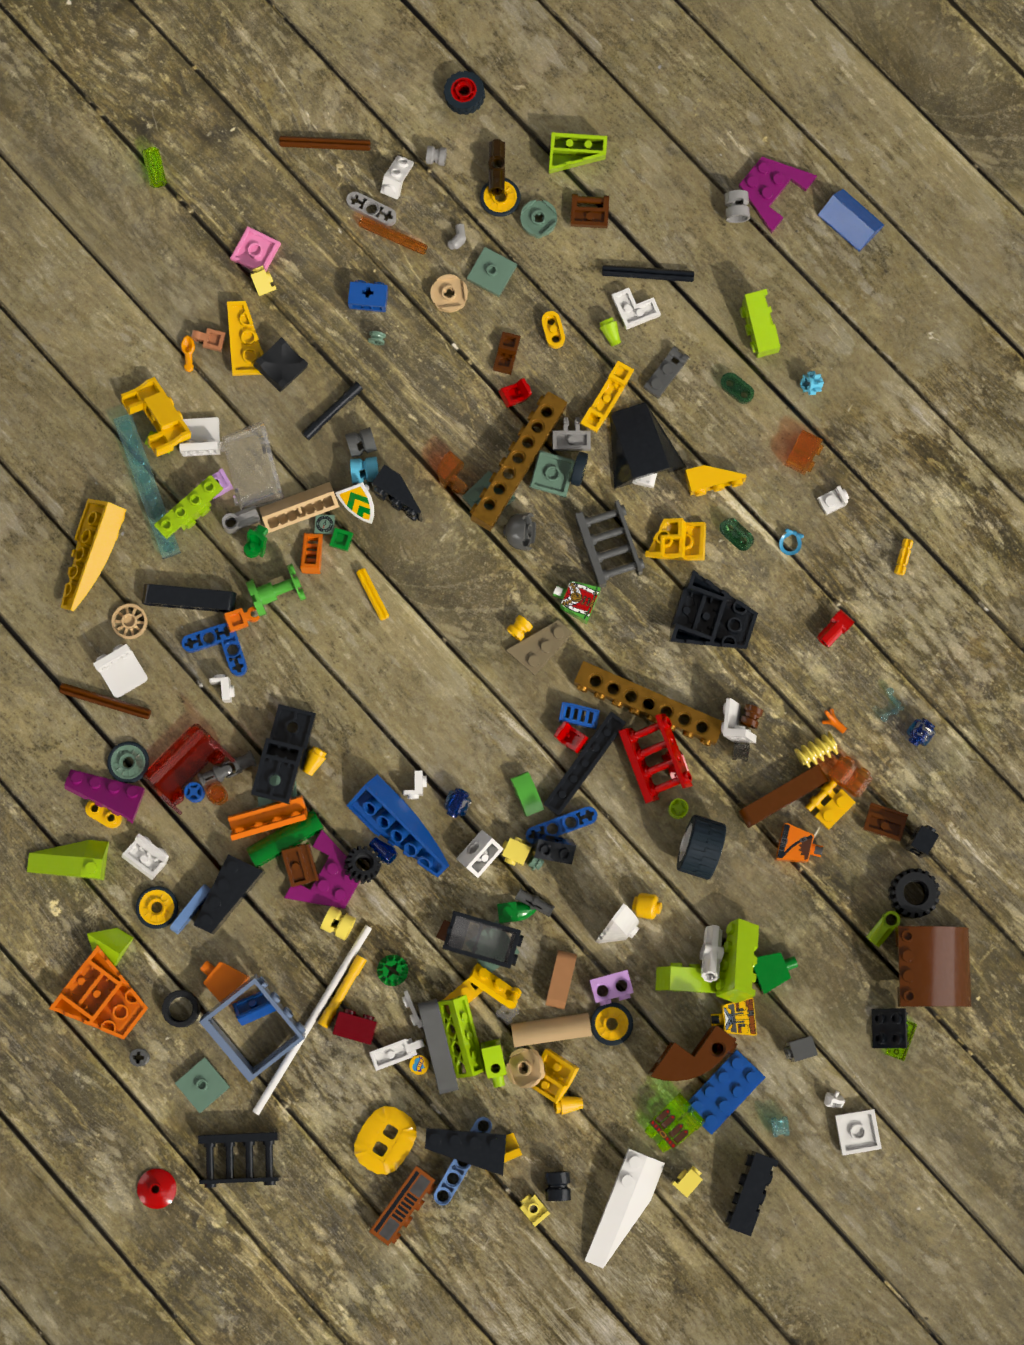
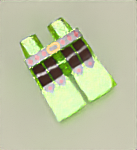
M680 1092L650 1120V1124L645 1129V1133L650 1138H653L657 1133L663 1138L657 1144L663 1153L677 1147L705 1122L694 1108L685 1114L692 1105Z

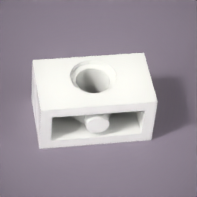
M481 830L456 859L479 878L502 852L503 848L492 837Z

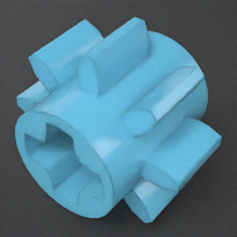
M810 371L808 374L802 375L803 378L800 385L803 392H808L809 395H816V392L822 391L821 388L824 382L821 374Z

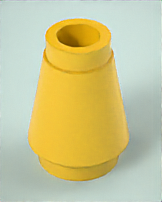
M313 746L312 749H309L302 771L312 776L325 761L327 753Z
M563 1096L557 1104L553 1102L555 1114L560 1113V1115L583 1109L582 1097Z

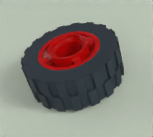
M459 71L456 74H452L446 80L444 97L447 106L453 112H457L460 115H468L480 109V106L484 103L485 90L483 82L478 75H475L473 72ZM462 91H468V94L461 95L460 93Z

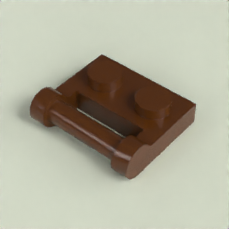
M572 194L570 226L608 228L609 196L592 197ZM577 203L603 205V208L579 207Z

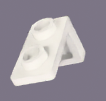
M397 156L384 175L380 193L398 199L403 181L413 167L414 162L405 157Z
M408 990L404 991L405 996L402 997L406 1008L410 1007L413 1013L409 1015L413 1025H418V1028H422V1020L418 1016Z

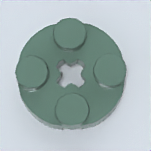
M532 200L522 208L520 216L523 230L530 236L538 239L549 235L557 224V213L554 206L545 200ZM542 215V222H536L534 216Z

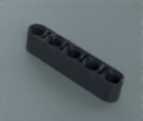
M144 584L142 604L227 613L235 610L237 593Z

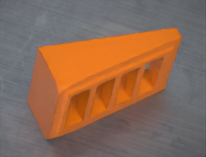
M304 533L300 563L302 573L320 574L323 534ZM308 541H318V544H309ZM307 549H317V551H307Z

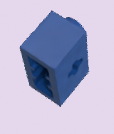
M363 280L350 282L349 309L386 312L388 285L382 282L371 284Z

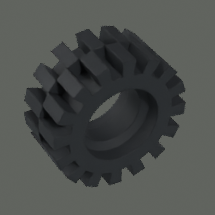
M358 846L357 849L353 848L344 862V869H347L346 875L350 874V880L355 878L356 883L360 880L361 884H364L366 881L367 883L371 882L380 871L381 858H377V851L375 853L372 852L373 848L367 850L368 846H364L363 849L361 846ZM356 860H366L369 863V869L366 871L360 870L356 866Z

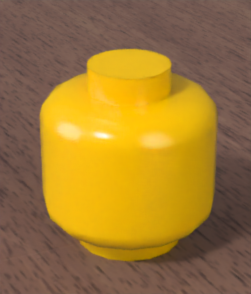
M640 893L634 897L632 911L635 912L638 918L653 920L657 914L661 913L662 903L659 902L657 895Z

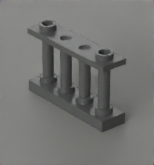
M619 500L615 501V509L595 516L584 517L583 512L575 514L580 535L597 585L600 588L606 586V581L610 577L635 569L638 576L643 573L642 569L645 568L642 557L638 558L624 517L627 515L624 505H620ZM616 516L619 517L621 527L596 535L590 534L588 527H591V524ZM621 534L625 535L626 545L601 553L599 551L596 552L594 547L597 544L596 542ZM630 551L634 562L607 571L606 569L602 570L600 563L603 560Z

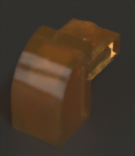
M448 451L439 462L437 469L439 483L444 489L450 484V488L456 494L461 493L464 495L469 490L468 485L457 477L464 468V462L451 451Z

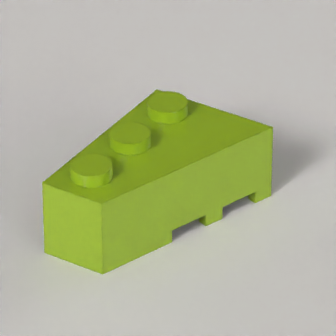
M552 132L549 174L605 160L607 136Z
M767 289L745 294L742 307H740L741 317L745 318L747 323L745 325L747 336L750 335L752 340L750 342L751 351L756 353L757 358L779 353L780 350L776 326L773 324L770 314L772 309L771 306L768 307L765 298L768 295Z
M671 963L670 966L656 967L655 990L716 993L717 981H704L703 977H701V964H689V967H682V963Z

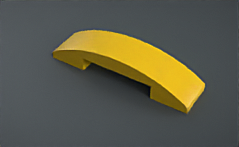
M617 361L594 403L580 422L581 425L596 433L598 432L618 401L634 369Z

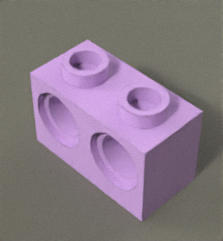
M628 970L589 980L595 1003H600V1006L612 1003L611 999L617 997L619 1001L631 998L630 994L634 993ZM619 980L625 981L627 984V988L623 992L616 989V983ZM601 985L608 989V994L605 997L597 994V988Z

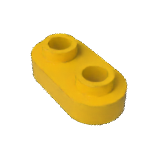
M554 311L546 312L542 316V327L546 342L549 347L558 349L565 343L561 319ZM553 320L554 324L550 325L547 322ZM557 337L559 341L553 342L552 339Z
M90 800L86 804V814L108 828H117L121 824V815L117 816L111 810L99 806L98 810L93 812L92 807L95 805V802ZM110 815H114L115 817L112 822L108 820V817Z

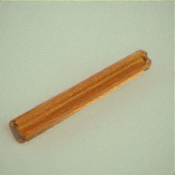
M364 216L359 221L361 228L424 255L428 249L427 244Z

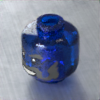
M925 718L915 719L906 731L910 737L908 741L916 747L919 744L927 746L936 734L935 726Z
M460 788L450 790L443 803L447 814L454 818L466 815L472 802L469 797L470 794Z

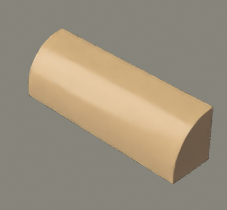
M328 482L262 506L259 510L265 527L268 529V533L338 508L339 505L331 483Z
M588 1013L511 1024L514 1047L592 1036Z

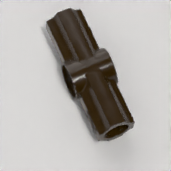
M494 139L489 142L488 192L493 194V196H500L505 193V142L501 141V139Z

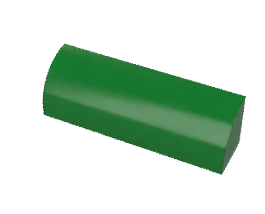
M312 809L308 812L306 820L283 826L247 847L246 850L255 867L259 868L281 855L283 848L298 845L325 828Z

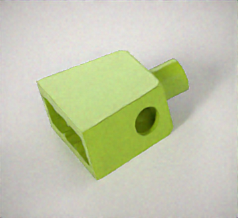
M500 1038L481 1042L487 1078H492L494 1088L502 1087L505 1085L503 1076L507 1075ZM493 1064L499 1065L497 1068H492Z

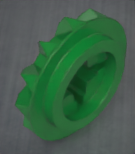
M385 956L378 964V977L388 986L400 985L408 976V965L400 956ZM398 963L396 971L400 975L392 974L387 978L389 970L386 965L393 967Z

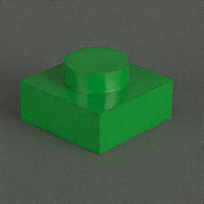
M335 528L329 546L348 552L354 534Z

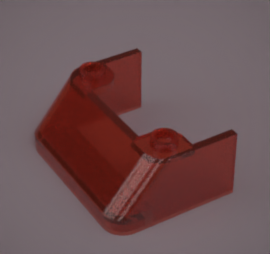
M194 724L148 768L143 778L174 811L181 815L182 812L176 805L180 804L184 799L182 788L208 762L219 764L225 759V756L232 763L235 759L200 724Z

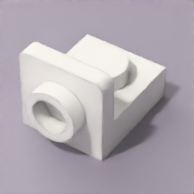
M839 485L834 490L818 497L817 500L825 515H828L845 507L849 496L846 490L842 489Z

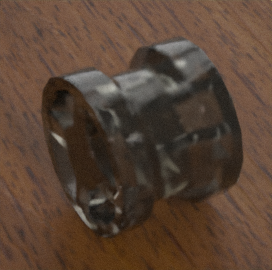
M734 741L731 759H741L743 762H747L750 743L740 744L738 741Z

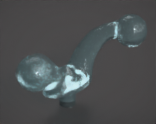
M891 687L886 692L896 707L881 715L880 719L883 722L888 720V716L899 714V710L904 711L905 708L901 706V701L893 697L894 689Z

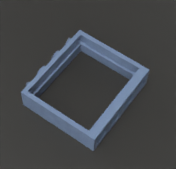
M257 974L204 1014L199 1021L249 1082L304 1040L306 1035L305 1027L293 1019L292 1011L287 1006L283 1007L278 994L275 991L271 992L267 987L269 986L267 981ZM255 984L296 1034L260 1063L252 1067L212 1017Z

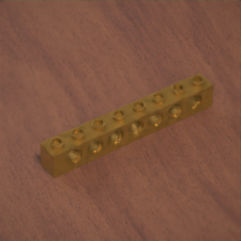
M549 391L545 396L541 395L536 404L538 405L537 410H532L527 418L529 423L526 427H521L518 433L519 439L517 442H512L508 449L510 452L508 457L504 456L499 463L500 470L498 473L494 472L489 480L490 486L488 489H483L479 496L482 499L479 504L475 503L470 511L472 514L471 521L488 531L492 530L566 409L567 402ZM547 411L551 416L544 417L541 412ZM537 426L541 429V431L534 432L532 430V427ZM529 442L532 446L526 448L522 443ZM519 457L522 459V462L515 463L513 458ZM508 472L511 473L513 477L507 479L503 476V474ZM500 488L503 490V493L496 494L494 489ZM489 503L492 504L494 508L492 510H487L484 507V505Z
M583 661L575 678L574 685L577 686V690L584 693L590 691L594 693V697L603 701L606 698L612 701L611 704L616 707L622 708L624 706L629 708V712L639 716L643 714L647 716V720L653 723H657L655 715L661 714L663 708L669 709L671 711L669 719L672 723V731H675V729L682 731V735L690 739L696 737L700 739V743L710 747L711 744L715 746L721 733L723 721ZM598 678L601 684L594 687L590 684V680ZM614 685L618 688V692L610 694L607 688ZM633 693L636 696V700L629 702L626 700L625 695ZM651 701L654 707L647 710L643 707V702ZM686 716L689 723L682 725L679 723L678 718ZM704 724L707 729L706 732H698L696 725Z

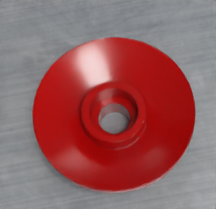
M151 1169L145 1172L137 1185V1194L140 1201L152 1209H160L169 1205L175 1198L177 1191L174 1177L164 1169ZM154 1185L159 1187L158 1193L153 1192L152 1188Z

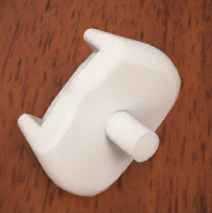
M836 1091L835 1094L826 1092L824 1104L831 1108H842L845 1100L843 1096L839 1095V1091Z

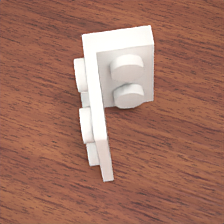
M218 417L183 419L191 432V439L179 444L180 453L183 457L221 455Z
M726 698V703L723 704L725 718L721 725L723 736L732 742L756 743L757 736L751 730L745 729V726H739L741 705L731 698Z

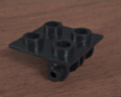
M906 1008L871 1009L872 1048H907L909 1042H907L908 1024L906 1022L908 1012H906Z

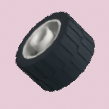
M693 815L681 841L677 858V870L709 880L715 872L722 853L726 836V825L705 817Z

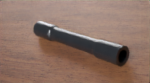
M355 381L339 399L301 432L303 436L310 440L337 412L363 390L362 386Z

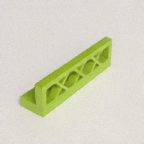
M467 995L439 1001L438 1005L456 1078L473 1077L485 1072L484 1060ZM445 1005H449L450 1015L446 1012ZM451 1024L455 1027V1034L451 1031ZM456 1043L460 1047V1053L456 1050ZM461 1063L464 1064L466 1072H462Z

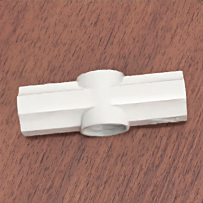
M717 925L705 928L704 943L700 951V959L702 960L701 977L707 982L718 980L720 963L724 955V947H721L722 930Z

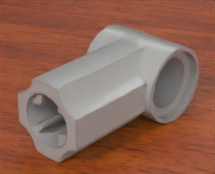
M255 506L236 513H228L222 518L223 529L228 534H235L240 529L261 522ZM229 520L236 522L233 527H227L226 523Z

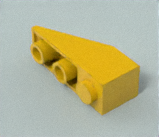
M706 465L686 469L684 474L690 496L695 495L696 497L705 495L706 491L714 490V492L722 491L726 486L730 485L732 487L741 486L747 478L746 474Z

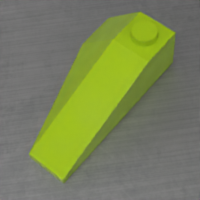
M85 840L29 853L27 872L104 880L109 842Z

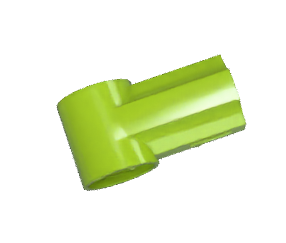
M895 911L885 912L867 934L866 938L879 948L895 927L899 926L901 920L899 914ZM889 914L894 915L896 918V922L891 926L886 923V917Z

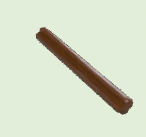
M280 136L279 145L281 147L369 151L371 148L370 140L301 136Z
M61 683L59 688L61 694L137 717L149 719L151 715V710L69 684Z

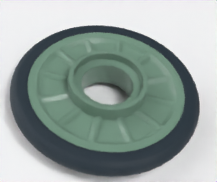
M122 742L110 751L107 759L108 770L117 781L134 783L143 778L148 771V753L143 746L136 742ZM127 757H131L134 761L133 765L129 768L123 765V761Z

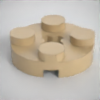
M447 274L440 276L431 287V300L439 311L447 313L456 312L465 306L468 298L467 286L464 281L455 275ZM448 289L455 293L451 298L444 295Z
M520 1048L509 1056L511 1058L509 1063L506 1064V1072L511 1083L516 1084L520 1088H531L536 1086L545 1077L544 1063L537 1050ZM524 1063L528 1065V1072L522 1071Z

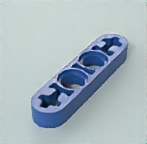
M584 807L533 826L527 830L526 840L533 844L534 839L529 838L531 831L539 833L541 832L540 827H544L546 835L558 837L591 825L597 820V811L593 807ZM587 810L590 813H594L591 821L585 818L582 820L584 824H579V818L576 814L580 813V817L586 815L585 811ZM568 817H573L576 820V825L572 828L567 827L565 824V820ZM549 824L557 825L558 832L556 834L548 833L547 826Z

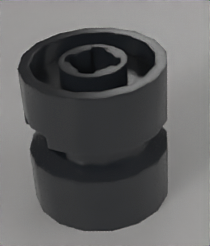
M570 1171L544 1172L545 1184L548 1185V1188L545 1189L546 1201L571 1200V1189L567 1187L570 1183Z

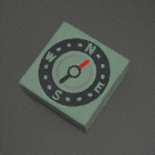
M316 515L314 533L333 535L335 515Z

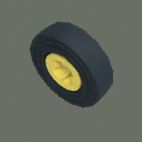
M579 452L571 477L572 485L580 486L588 460L587 453Z

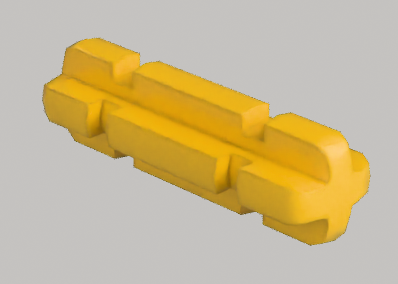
M904 538L902 541V548L897 560L898 565H896L894 573L903 576L905 574V566L908 564L911 553L910 549L913 545V540Z

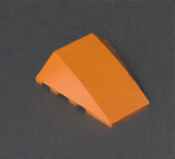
M97 945L49 1009L124 1040L148 1007Z

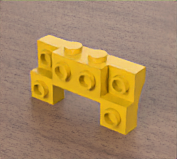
M155 377L146 380L135 389L121 394V403L128 414L131 415L143 410L158 432L148 436V445L156 457L173 451L175 445L191 439V432L183 421L181 412L175 409L173 400L170 396L166 395Z

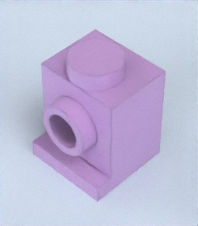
M222 468L212 475L223 487V490L213 499L234 489Z

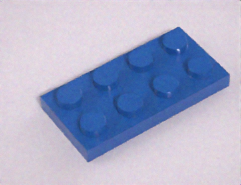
M735 1050L686 1102L683 1108L712 1135L766 1077L738 1050Z

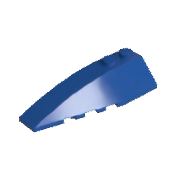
M378 774L368 781L346 805L378 837L381 835L388 840L387 843L394 847L396 845L402 849L403 854L407 857L415 858L420 866L437 878L450 866L439 846L418 816Z

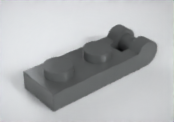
M674 346L644 385L643 389L659 399L690 357L687 354L683 355L680 353L679 349ZM674 357L679 360L677 365L672 362Z

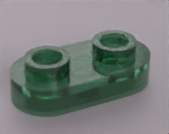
M726 373L722 376L720 381L722 390L737 402L748 404L753 400L754 390L744 380L734 373ZM731 381L733 385L727 386L726 382ZM741 393H746L748 396L743 398Z
M726 518L721 522V534L737 549L746 551L754 544L753 535L736 519Z

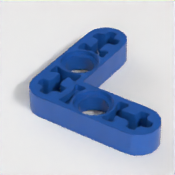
M226 623L186 635L182 639V647L189 653L222 644L231 673L237 677L246 674L248 669L237 632H229L230 636L225 634L219 635L221 639L218 640L215 630H218L219 633L224 632V628L227 627ZM212 633L214 640L211 643H206L204 641L205 634ZM197 636H200V641L203 645L200 646L199 642L193 644L191 649L189 646H186L189 639L195 642L198 641ZM230 645L238 647L236 654L231 655L228 653L227 649ZM237 658L239 664L244 666L241 668V672L233 669L236 667L234 660L230 662V659Z

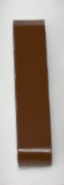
M818 764L744 807L738 813L747 828H750L829 780Z

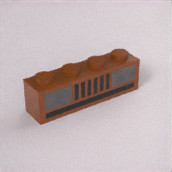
M417 1165L369 1232L387 1246L391 1242L395 1244L401 1236L399 1233L401 1227H407L413 1219L410 1215L414 1209L419 1211L425 1201L422 1200L426 1193L430 1195L437 1186L434 1183L436 1178Z

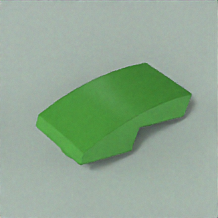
M528 771L510 778L526 817L544 810Z

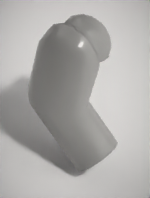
M464 224L455 225L456 235L452 240L448 241L449 249H459L465 243Z

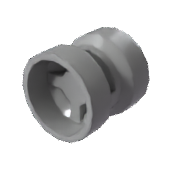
M428 145L426 164L432 165L435 162L439 166H445L447 148L440 147L436 149L434 146Z

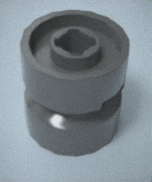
M370 427L360 430L358 434L356 432L345 434L352 458L361 456L364 451L366 453L377 451Z

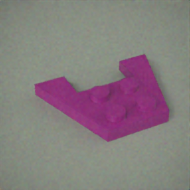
M761 157L741 181L739 188L748 192L750 204L772 234L783 220L780 214L770 208L772 203L790 181L806 192L817 178V175Z
M321 830L313 847L329 857L319 874V881H315L311 890L302 885L290 886L284 898L345 909L360 880L356 883L355 878L349 879L350 874L346 875L347 869H344V862L347 856Z

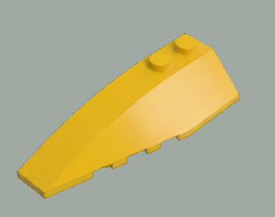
M87 500L74 540L77 541L76 550L73 549L71 557L74 558L73 565L68 568L67 575L70 579L69 583L65 584L60 608L74 611L88 594L104 568L115 541L118 539L121 524L125 519L126 509L106 501Z

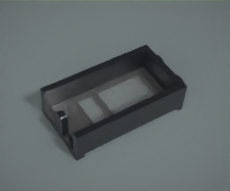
M453 910L442 949L510 969L511 965H516L518 955L515 954L517 946L521 947L524 936L520 935L521 930Z

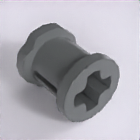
M135 1049L130 1053L129 1059L134 1066H145L150 1060V1054L145 1049ZM141 1054V1056H144V1060H140V1063L139 1060L136 1059V1055Z

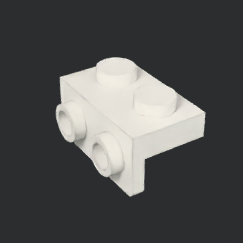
M139 833L135 841L122 854L123 859L151 880L164 868L169 858L164 849L156 847L148 837L142 836Z

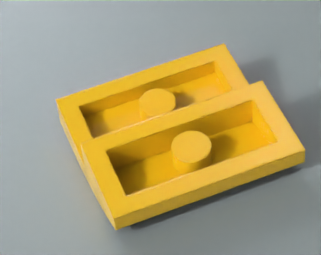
M547 1048L541 1056L544 1063L545 1077L536 1086L531 1088L557 1104L574 1080L579 1067Z

